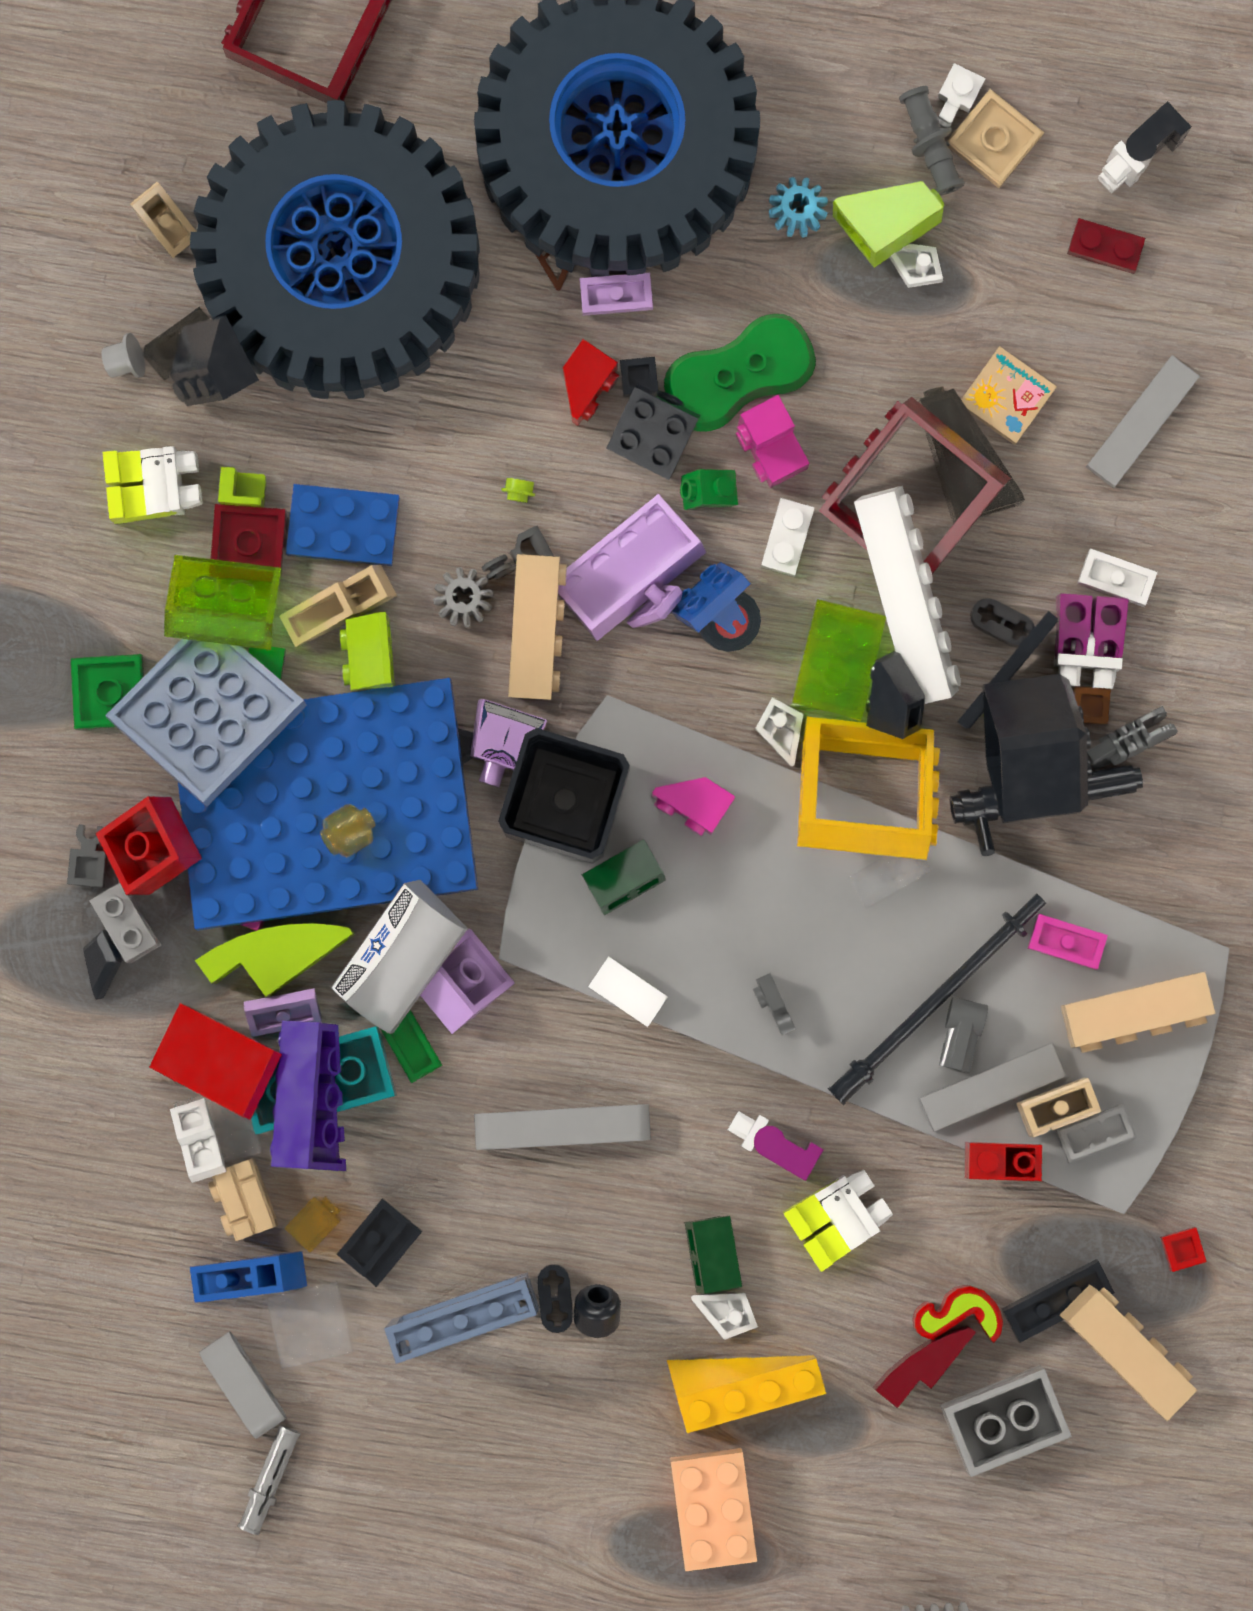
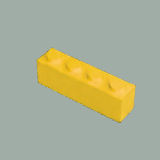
M814 1355L667 1360L687 1433L826 1394L818 1362Z

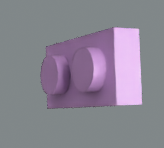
M650 272L630 276L624 274L580 278L583 316L653 310Z
M314 988L244 1002V1011L252 1037L280 1032L282 1021L322 1023Z

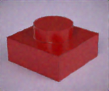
M1197 1227L1160 1237L1171 1272L1207 1262Z

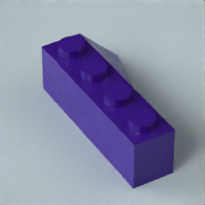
M282 1021L281 1032L278 1038L282 1055L276 1071L277 1093L276 1104L273 1108L274 1133L270 1145L271 1167L346 1171V1159L340 1158L339 1142L345 1141L344 1126H338L337 1108L343 1105L342 1091L335 1084V1075L341 1072L338 1025L320 1022Z

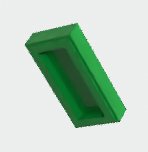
M411 1009L394 1033L389 1034L380 1029L411 1083L443 1066Z

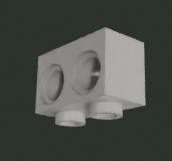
M120 883L89 900L126 963L131 964L162 946L134 897L126 895Z

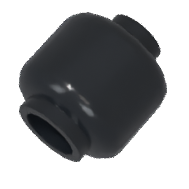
M601 1284L590 1285L581 1289L575 1297L574 1323L576 1328L582 1334L592 1338L607 1337L615 1332L620 1322L621 1300L619 1295L612 1288Z

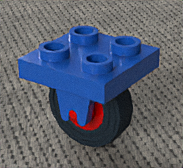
M722 562L709 566L700 575L701 580L691 589L683 590L680 602L671 613L677 620L698 633L700 632L704 641L715 649L726 652L741 650L751 644L757 636L761 625L760 610L755 600L744 592L751 583L742 573Z

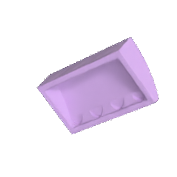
M657 494L567 567L566 586L559 585L558 595L562 600H565V604L595 640L598 641L649 600L645 595V591L651 585L655 584L659 589L663 585H667L702 557L706 551L698 537L663 498Z

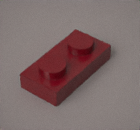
M1078 218L1067 254L1134 274L1146 238Z

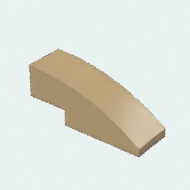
M371 565L345 581L333 584L281 614L279 617L294 646L299 647L346 624V619L360 617L396 597L397 594L382 565Z

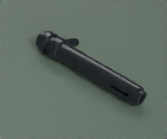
M1132 765L1093 771L1092 776L1088 777V801L1136 793L1137 789L1143 788L1140 768H1133ZM992 785L979 787L976 792H970L969 789L958 791L957 795L950 796V810L954 824L963 823L964 826L974 824L981 855L990 856L994 854L995 848L988 822L998 820L1000 812Z

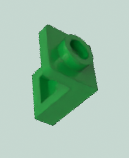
M699 469L682 475L680 494L683 499L684 510H693L699 507H733L738 505L735 470Z

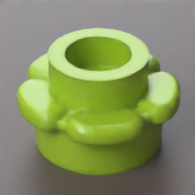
M506 478L505 488H501L502 492L508 493L507 500L528 503V497L535 496V493H533L534 482Z

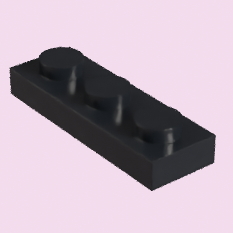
M1095 1259L1002 1308L1017 1341L1021 1343L1063 1321L1064 1319L1060 1314L1089 1285L1098 1291L1104 1287L1111 1294H1114L1115 1292L1099 1261Z

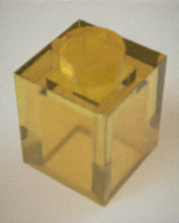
M314 1196L284 1229L311 1253L342 1221L337 1215L341 1210L327 1196L322 1200L318 1196Z

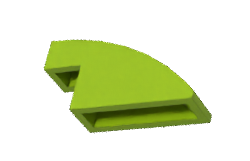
M315 923L287 924L264 928L223 943L196 959L195 962L211 984H217L243 965L265 997H271L355 936V933L348 927Z

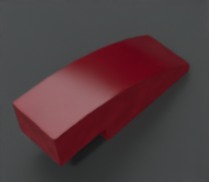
M966 1325L945 1332L934 1340L930 1339L889 1368L876 1382L873 1389L898 1408L920 1380L932 1389L976 1332Z

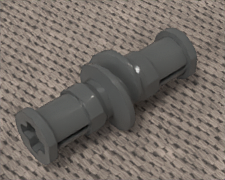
M920 86L903 93L899 100L901 104H905L911 119V127L917 135V138L913 140L916 145L912 148V154L915 157L925 156L924 161L927 168L930 169L937 187L935 190L942 196L962 188L965 182L963 178L958 176L953 163L952 153L948 148L950 144L948 141L945 142L944 139L953 130L952 128H940L939 119L936 112L933 111L927 95L929 94L928 86Z

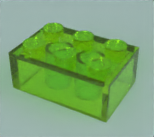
M174 555L165 606L164 637L271 650L280 595L281 568Z
M817 599L790 707L845 721L860 722L872 679L870 677L871 669L877 658L886 616Z

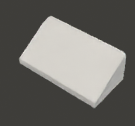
M609 956L588 986L647 1027L668 998V996Z

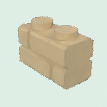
M1089 1078L1078 1079L1016 1103L1029 1137L1033 1138L1045 1134L1049 1130L1058 1129L1101 1112Z
M255 1158L227 1167L226 1172L212 1176L213 1181L208 1182V1186L215 1203L222 1202L226 1214L220 1216L227 1236L234 1235L235 1241L279 1225Z

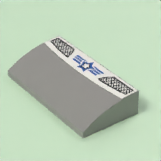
M421 880L404 883L331 989L368 1021L389 1034L394 1033L468 928Z

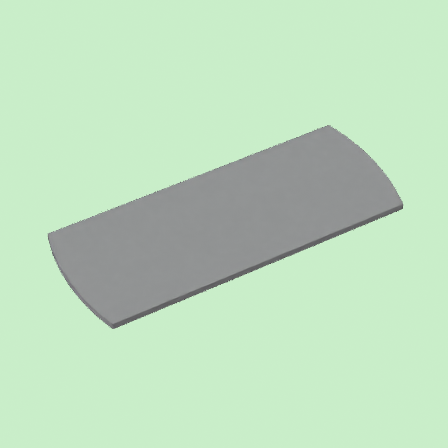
M607 695L575 738L578 741L624 754L630 765L629 775L604 857L594 863H588L524 843L516 866L505 911L499 953L500 960L617 1007L588 987L609 956L668 996L652 1022L833 1095L828 1088L851 1068L849 1064L853 1060H864L984 945L1006 923L1002 917L1005 911L1013 917L1037 893L1047 904L1023 926L1027 935L1021 937L1015 933L874 1070V1075L872 1076L874 1080L869 1085L865 1083L847 1102L962 1149H965V1142L1042 1145L1043 1182L1125 1214L1152 1177L1176 1136L1197 1090L1213 1043L1223 1000L1229 955L1228 947L997 853L990 856H982L979 846L940 830L937 832L936 846L930 845L927 860L797 846L800 773ZM706 777L734 795L735 799L713 833L710 835L704 832L700 836L684 825L687 819L674 812L672 816H669L654 806L656 799L651 795L656 787ZM818 781L817 819L917 829L916 820ZM567 789L558 791L554 798L556 806L564 810L570 809L576 800L574 793ZM644 839L664 872L666 881L604 916L581 874ZM1037 914L1108 935L1098 970L1027 949ZM769 973L796 1028L784 1035H781L768 1006L761 1008L753 991L754 988L758 987L756 979ZM1195 973H1206L1216 1013L1206 1016L1207 1023L1186 1028L1185 1021L1171 1024L1172 1032L1151 1036L1150 1030L1136 1033L1138 1040L1122 1044H1116L1115 1038L1101 1041L1103 1048L1084 1053L1081 1052L1080 1046L1070 1047L1061 1005ZM952 997L988 1005L985 1026L981 1037L978 1036L970 1073L939 1066L943 1043L947 1033V1028H945L946 1018ZM1053 1043L1066 1077L933 1132L919 1098ZM1089 1078L1101 1112L1124 1104L1137 1138L1068 1163L1056 1130H1049L1047 1133L1034 1138L1029 1137L1016 1103L1078 1079Z

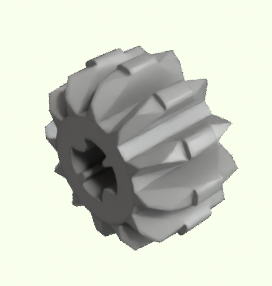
M462 567L456 568L457 579L453 580L451 575L446 572L443 574V577L449 585H435V590L445 596L436 597L433 599V602L437 606L446 605L438 613L441 618H445L453 613L450 619L451 626L455 627L458 624L459 618L463 617L465 628H470V616L474 615L475 619L481 623L484 621V618L478 610L482 609L489 612L492 610V605L482 600L490 599L494 594L493 590H481L488 584L486 577L474 582L477 577L476 569H471L468 577L464 578ZM460 590L465 594L469 591L473 593V595H469L470 604L466 605L464 602L456 604L454 600H458L456 593Z

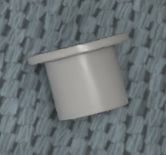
M126 333L123 336V342L102 348L103 365L111 378L133 373L137 378L144 376L145 360L137 338L132 333Z

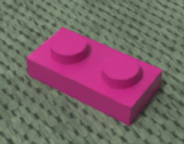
M1037 914L1027 949L1098 970L1108 935Z

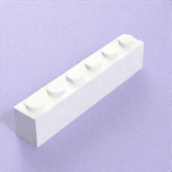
M903 486L861 496L854 501L895 651L901 654L926 696L925 704L952 698L959 691L958 686L961 685L960 673L957 666L952 665L950 660V637L947 631H942L939 620L942 617L941 604L937 597H933L930 584L933 582L931 568L927 562H923L920 549H923V539L918 528L914 529L911 518V515L914 513L912 499L909 494L904 493Z

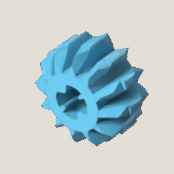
M791 177L789 178V189L779 183L776 187L779 195H771L769 198V203L775 206L769 210V217L779 218L775 223L777 230L782 229L785 225L789 226L787 230V236L789 237L793 236L795 229H799L802 238L807 237V226L814 231H818L820 229L818 220H825L827 217V212L822 207L827 205L828 199L827 197H817L822 189L820 185L814 186L811 190L808 189L809 178H804L802 186H797L796 179ZM799 201L801 202L800 206L806 205L804 206L803 213H796V208L793 211L791 210L793 202Z

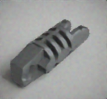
M1159 707L1139 717L1132 723L1116 729L1113 733L1111 732L1100 738V744L1087 751V756H1089L1094 770L1110 763L1114 766L1126 761V759L1140 754L1147 748L1149 749L1176 735L1178 730L1171 723L1150 733L1147 731L1148 728L1165 719L1167 712L1164 707Z

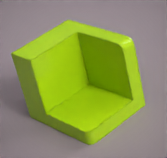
M221 467L219 504L264 507L266 476L264 474L240 473L233 467Z

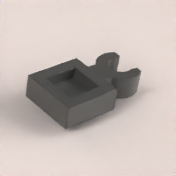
M79 824L76 836L81 843V849H70L67 884L104 888L107 856L104 851H98L100 842L97 836L93 839H87L85 837V825ZM97 826V832L104 827Z
M769 973L756 979L758 987L753 989L761 1008L768 1006L781 1035L796 1029L771 974Z

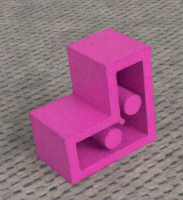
M779 395L740 414L737 426L738 432L735 433L744 452L751 451L756 461L752 464V467L761 483L767 481L770 488L807 470L810 464L793 433L795 425Z

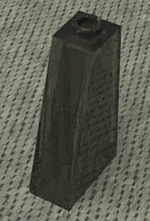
M943 386L925 391L923 393L924 397L920 398L918 402L1011 478L980 517L1021 506L1025 500L1023 493L954 389L944 391ZM925 430L952 523L954 524L987 484V481Z

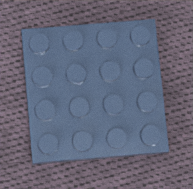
M205 615L105 716L204 806L208 807L307 705L300 696Z

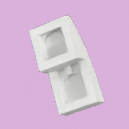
M203 1098L170 1109L177 1140L181 1145L188 1177L191 1182H197L226 1172L219 1142L205 1099Z

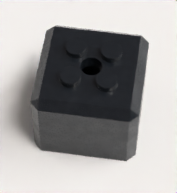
M1061 674L983 684L985 758L1002 823L1080 813L1088 806V777L1092 776L1090 758L1087 756V749H1091L1089 728L1084 727L1082 707L1077 706L1069 679Z
M539 728L527 732L524 735L498 820L506 838L588 863H594L602 859L630 771V765L624 754ZM563 789L572 791L576 798L575 804L566 810L560 809L554 802L556 793Z

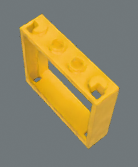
M807 716L802 747L797 846L927 860L930 845L936 846L938 832V824H932V819H937L939 798L933 797V792L938 791L940 774L939 771H933V766H938L940 748L934 747V730L920 729L901 739L867 727V723ZM819 750L918 760L917 829L817 819Z

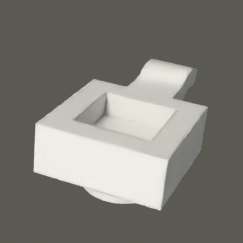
M955 63L953 64L937 97L946 102L938 117L940 126L950 128L959 109L969 113L986 78Z

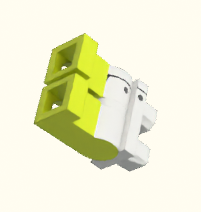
M174 446L139 451L102 452L105 482L109 486L106 488L109 519L114 524L171 515H184L185 509L203 504L199 484L182 486L181 474L199 472L198 455L196 452L177 451Z
M865 1170L854 1173L847 1178L842 1175L783 1211L784 1216L801 1241L825 1224L831 1223L803 1242L804 1247L821 1272L867 1239L880 1232L878 1227L893 1215L883 1198L867 1208L864 1207L859 1199L860 1195L874 1187Z

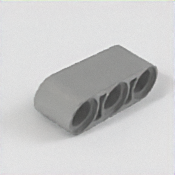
M230 1331L199 1351L206 1367L255 1439L287 1419L277 1399Z

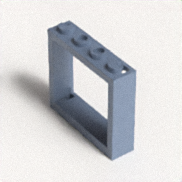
M527 1272L394 1318L384 1330L397 1364L537 1315L539 1304ZM525 1299L527 1305L520 1307L519 1301ZM405 1340L409 1341L410 1346H407Z

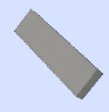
M1171 355L1086 468L1114 488L1200 376Z
M1050 1043L919 1099L933 1132L1064 1078L1066 1073L1053 1043Z

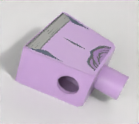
M485 699L478 700L470 756L485 761L479 781L500 787L505 768L514 771L524 735L535 728L543 730L547 720Z

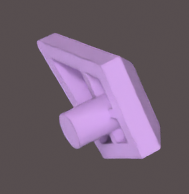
M655 584L651 585L645 591V595L649 600L627 623L632 628L665 619L680 602L683 591L678 586L663 585L659 589Z

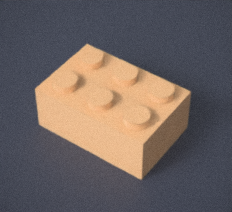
M737 1448L670 1457L685 1571L757 1562L742 1449Z

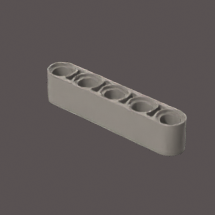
M649 1104L474 1114L476 1150L651 1140Z

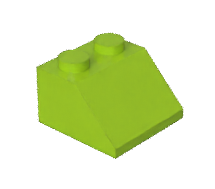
M378 612L346 619V629H340L341 650H348L349 664L343 665L344 686L350 685L352 692L394 687L391 626L387 613Z

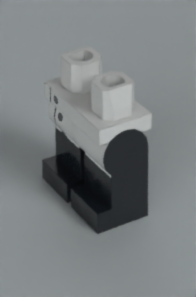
M1167 101L1129 136L1126 144L1121 140L1112 149L1106 161L1107 164L1103 167L1102 173L1098 177L1099 181L1111 193L1124 182L1131 187L1146 170L1153 156L1165 145L1173 152L1183 143L1192 126Z

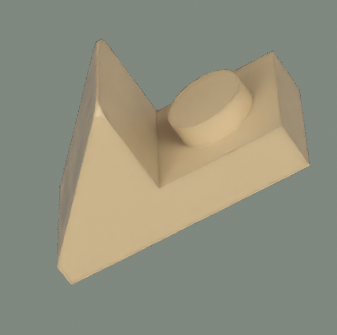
M158 182L130 203L141 222L149 228L172 258L190 245L191 232L197 231Z

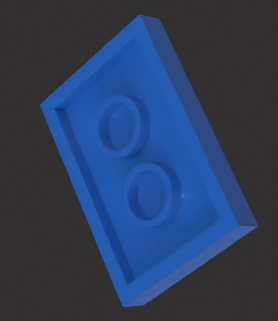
M294 484L286 555L392 566L400 496L396 494Z

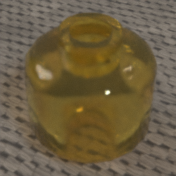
M346 804L323 819V830L320 831V836L334 856L340 854L347 858L373 842L372 828L376 824L366 808L359 810L352 804Z

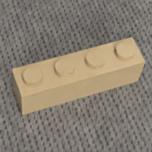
M517 554L508 697L551 700L552 692H559L560 671H554V656L561 657L563 636L556 635L557 621L564 620L565 600H558L559 585L566 586L567 564H560L559 556Z
M1205 972L1061 1005L1070 1047L1080 1046L1082 1053L1103 1048L1101 1041L1115 1038L1116 1044L1138 1040L1136 1033L1150 1030L1151 1036L1172 1032L1171 1024L1185 1021L1186 1028L1207 1023L1206 1016L1216 1014Z
M1089 1285L1060 1316L1158 1415L1168 1421L1196 1393L1197 1389L1189 1382L1193 1376L1179 1362L1173 1366L1164 1357L1168 1351L1154 1337L1148 1341L1140 1333L1144 1327L1129 1312L1123 1316L1115 1308L1119 1301L1103 1287L1098 1291Z

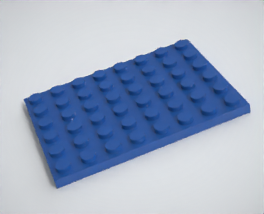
M451 678L303 699L307 706L208 807L204 806L178 782L182 820L202 857L201 860L188 868L194 928L197 931L391 903L404 883L421 880L436 896L478 890Z

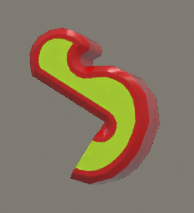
M967 1284L954 1287L946 1293L938 1310H935L934 1304L930 1301L922 1303L914 1311L912 1321L917 1333L922 1337L934 1340L973 1314L989 1340L995 1343L1002 1333L1003 1318L997 1303L984 1290Z

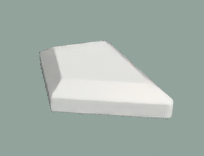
M908 244L890 257V260L908 288L941 283L943 281L936 247Z
M772 697L755 730L790 767H793L796 760L803 714Z
M745 1293L691 1296L692 1301L724 1340L758 1327Z

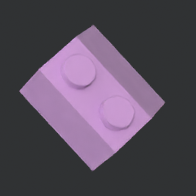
M468 929L420 996L451 1034H453L514 985L515 982L474 932Z

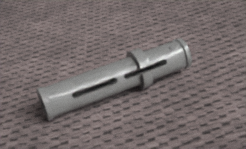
M279 1425L254 1488H250L248 1492L250 1499L237 1526L240 1529L254 1535L260 1534V1529L270 1505H275L277 1499L274 1495L301 1433Z

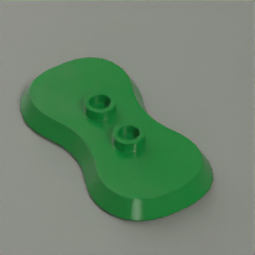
M775 313L764 315L750 323L729 344L717 349L690 352L676 359L666 372L664 390L680 399L684 403L685 408L701 415L694 431H713L726 425L745 405L757 398L786 394L801 388L814 373L816 366L814 348L803 327L792 317Z

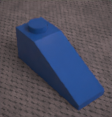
M303 1251L190 1267L195 1303L279 1293L307 1287Z

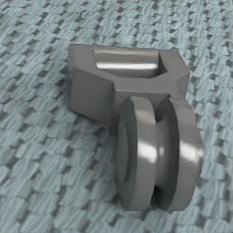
M538 526L518 534L515 548L510 551V555L516 564L517 554H523L520 550L521 543L529 539L538 555L554 556ZM506 554L489 561L481 568L483 572L490 570V573L486 575L488 580H498L516 571V565L512 566L511 563L504 564L508 559Z

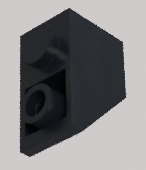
M893 651L875 660L870 674L872 679L871 695L866 703V711L868 713L866 726L904 739L921 729L926 696L901 654Z

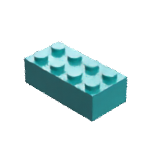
M375 1026L339 1036L341 1072L335 1075V1084L342 1091L343 1105L338 1106L337 1112L397 1096L379 1027ZM279 1062L251 1118L255 1135L274 1130L273 1108L276 1104V1071L279 1067Z

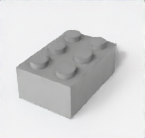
M1040 1365L940 1405L965 1470L970 1477L1072 1437L1046 1370Z

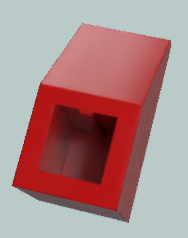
M582 339L563 366L572 423L579 426L583 419L588 422L600 405L596 402L597 398L603 390L609 393L620 376L615 373L618 370V362L584 339Z
M965 1142V1178L1042 1181V1145Z

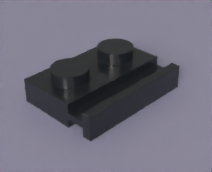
M382 1198L336 1255L377 1288L423 1231Z

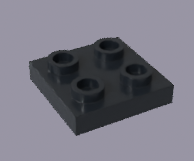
M637 384L606 449L669 480L701 415L685 408L684 403L680 399L667 392H653Z

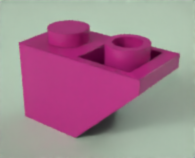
M706 777L656 787L651 795L656 799L654 806L669 816H672L674 812L687 819L684 825L700 836L704 832L710 835L713 833L735 799L734 795Z

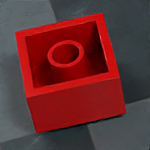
M147 796L95 833L126 895H150L202 859L171 797Z

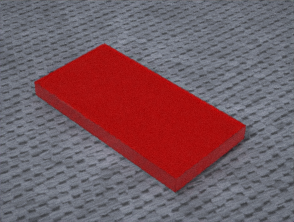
M180 1003L149 1068L241 1117L251 1120L282 1054Z

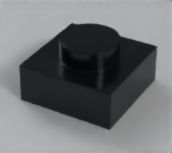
M655 356L620 360L623 397H630L637 384L653 392L659 391Z

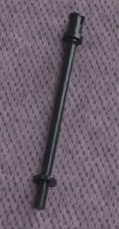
M1036 893L1013 917L1005 911L1002 917L1006 923L871 1054L864 1060H853L849 1064L851 1068L828 1088L833 1096L842 1105H845L865 1083L869 1085L874 1080L872 1078L874 1070L1015 933L1021 937L1027 935L1023 926L1047 904L1043 898Z

